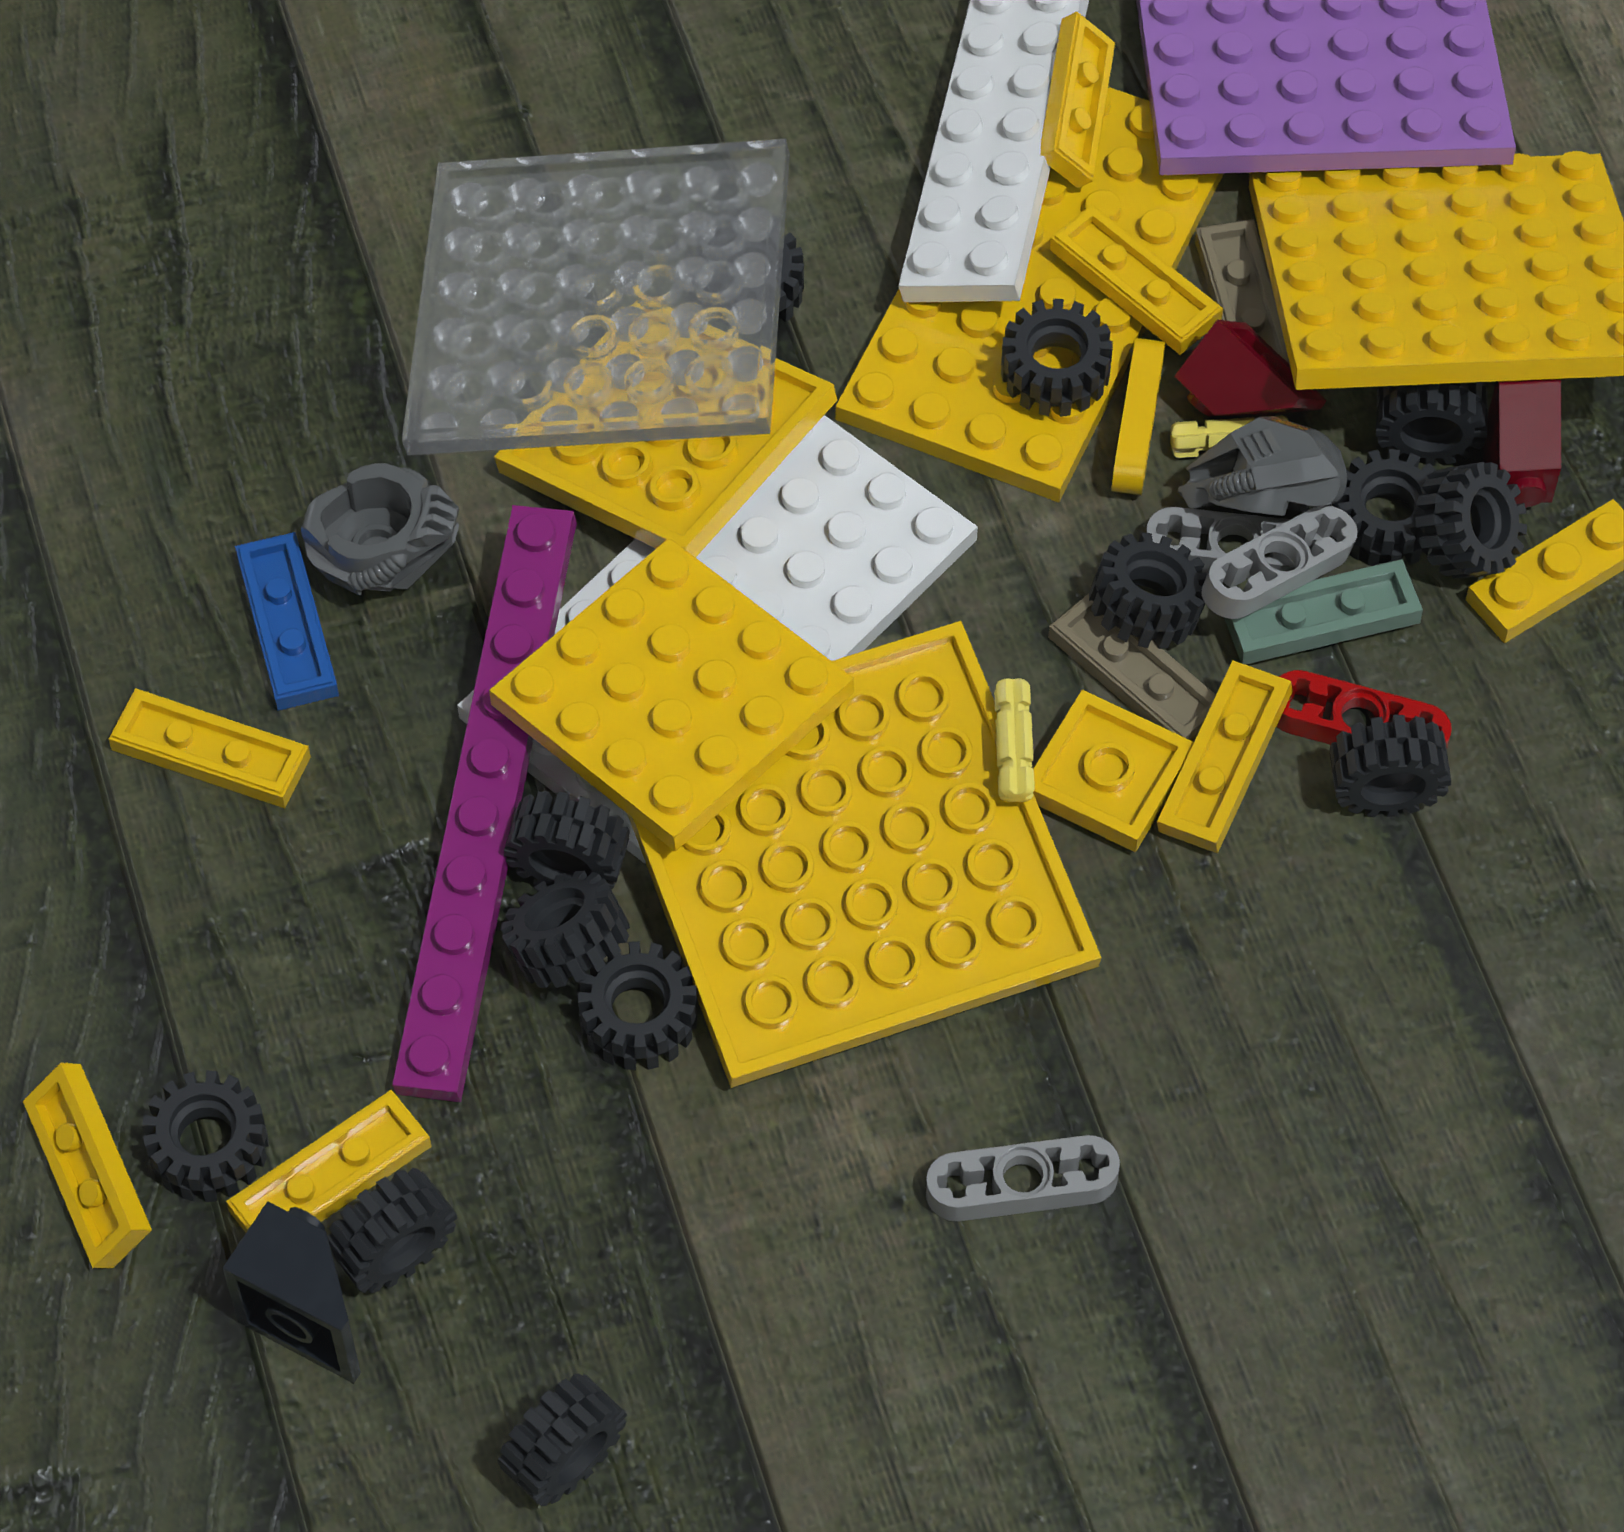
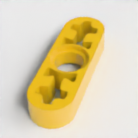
M1135 338L1111 491L1142 495L1166 342Z

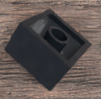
M267 1201L223 1267L238 1323L354 1384L361 1371L325 1227L315 1216L303 1209L291 1207L289 1211H286Z

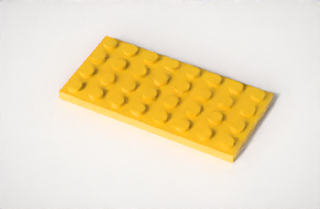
M1108 87L1093 182L1077 188L1053 168H1050L1020 301L904 302L898 289L836 404L835 420L1059 503L1132 358L1135 338H1142L1146 327L1050 251L1051 237L1093 204L1176 270L1224 173L1159 175L1150 101ZM1053 298L1064 299L1063 309L1071 310L1074 301L1084 304V317L1094 310L1101 316L1100 326L1107 324L1111 332L1110 341H1113L1110 378L1108 386L1104 385L1102 397L1098 401L1091 397L1090 408L1082 412L1074 403L1071 405V415L1061 417L1059 407L1057 406L1050 407L1049 416L1039 414V403L1034 402L1029 410L1020 406L1021 394L1012 399L1007 392V382L1003 383L1001 377L1002 344L1008 322L1012 321L1015 323L1016 313L1023 307L1032 315V303L1043 300L1046 309H1052ZM1062 347L1043 348L1033 355L1037 362L1050 368H1067L1077 364L1080 360L1076 353Z

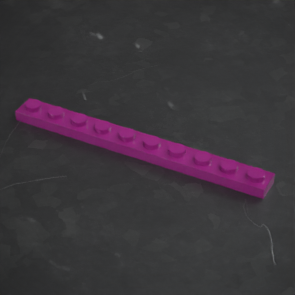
M512 505L392 1084L397 1095L461 1102L508 870L507 856H504V848L519 801L521 802L534 740L491 705L489 690L555 635L577 525L574 511Z

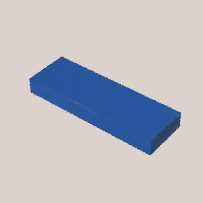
M296 532L235 546L277 710L339 696Z

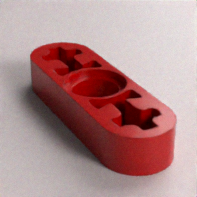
M1304 670L1288 671L1279 676L1290 680L1292 683V694L1276 726L1286 733L1331 745L1332 742H1337L1336 736L1342 731L1352 734L1351 727L1344 722L1342 714L1348 709L1359 707L1370 711L1375 718L1382 716L1383 723L1388 722L1389 718H1393V715H1405L1406 722H1410L1415 716L1424 718L1425 725L1434 722L1439 726V731L1443 730L1446 748H1448L1452 730L1451 722L1448 716L1434 705ZM1295 695L1307 697L1302 710L1290 708V702L1294 699ZM1327 701L1333 702L1330 720L1322 718Z

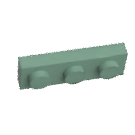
M1403 559L1313 580L1243 618L1230 619L1224 617L1239 659L1242 664L1246 665L1419 624L1423 609Z

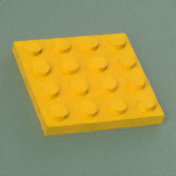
M643 298L499 450L494 458L499 473L654 548L659 547L668 538H671L694 557H697L836 403L837 396L833 383Z
M668 538L493 686L489 693L493 707L676 852L854 693V678L679 544Z

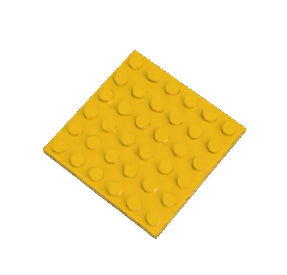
M1570 151L1563 155L1529 156L1515 153L1513 164L1250 172L1249 191L1296 390L1624 376V220L1601 154Z
M962 621L833 660V663L854 678V693L676 852L628 815L685 967H689L692 974V985H696L697 1000L731 1088L1099 967L1102 957L1034 794L1032 799L1026 802H1006L999 797V768L997 767L995 721L997 720V712L995 711V701Z

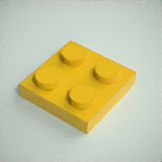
M1082 689L1033 768L1035 782L1033 794L1038 806L1136 853L1167 801L1194 742Z

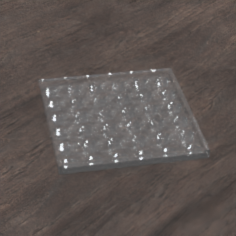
M772 139L438 163L402 442L407 455L770 434L790 161L787 140Z

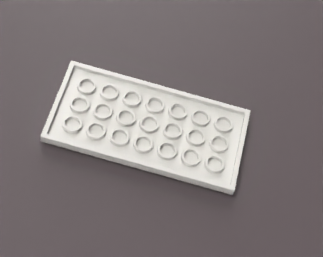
M824 415L696 558L829 660L833 661L864 651L977 540L978 526ZM637 539L632 541L559 610L555 634L656 548ZM474 690L457 705L459 718L466 724ZM534 739L527 772L555 794L558 792L569 793L570 800L579 801L580 796L591 799L589 806L596 808L602 804L610 809L609 816L619 815L624 820L623 827H628L630 832L627 850L646 864L627 813Z

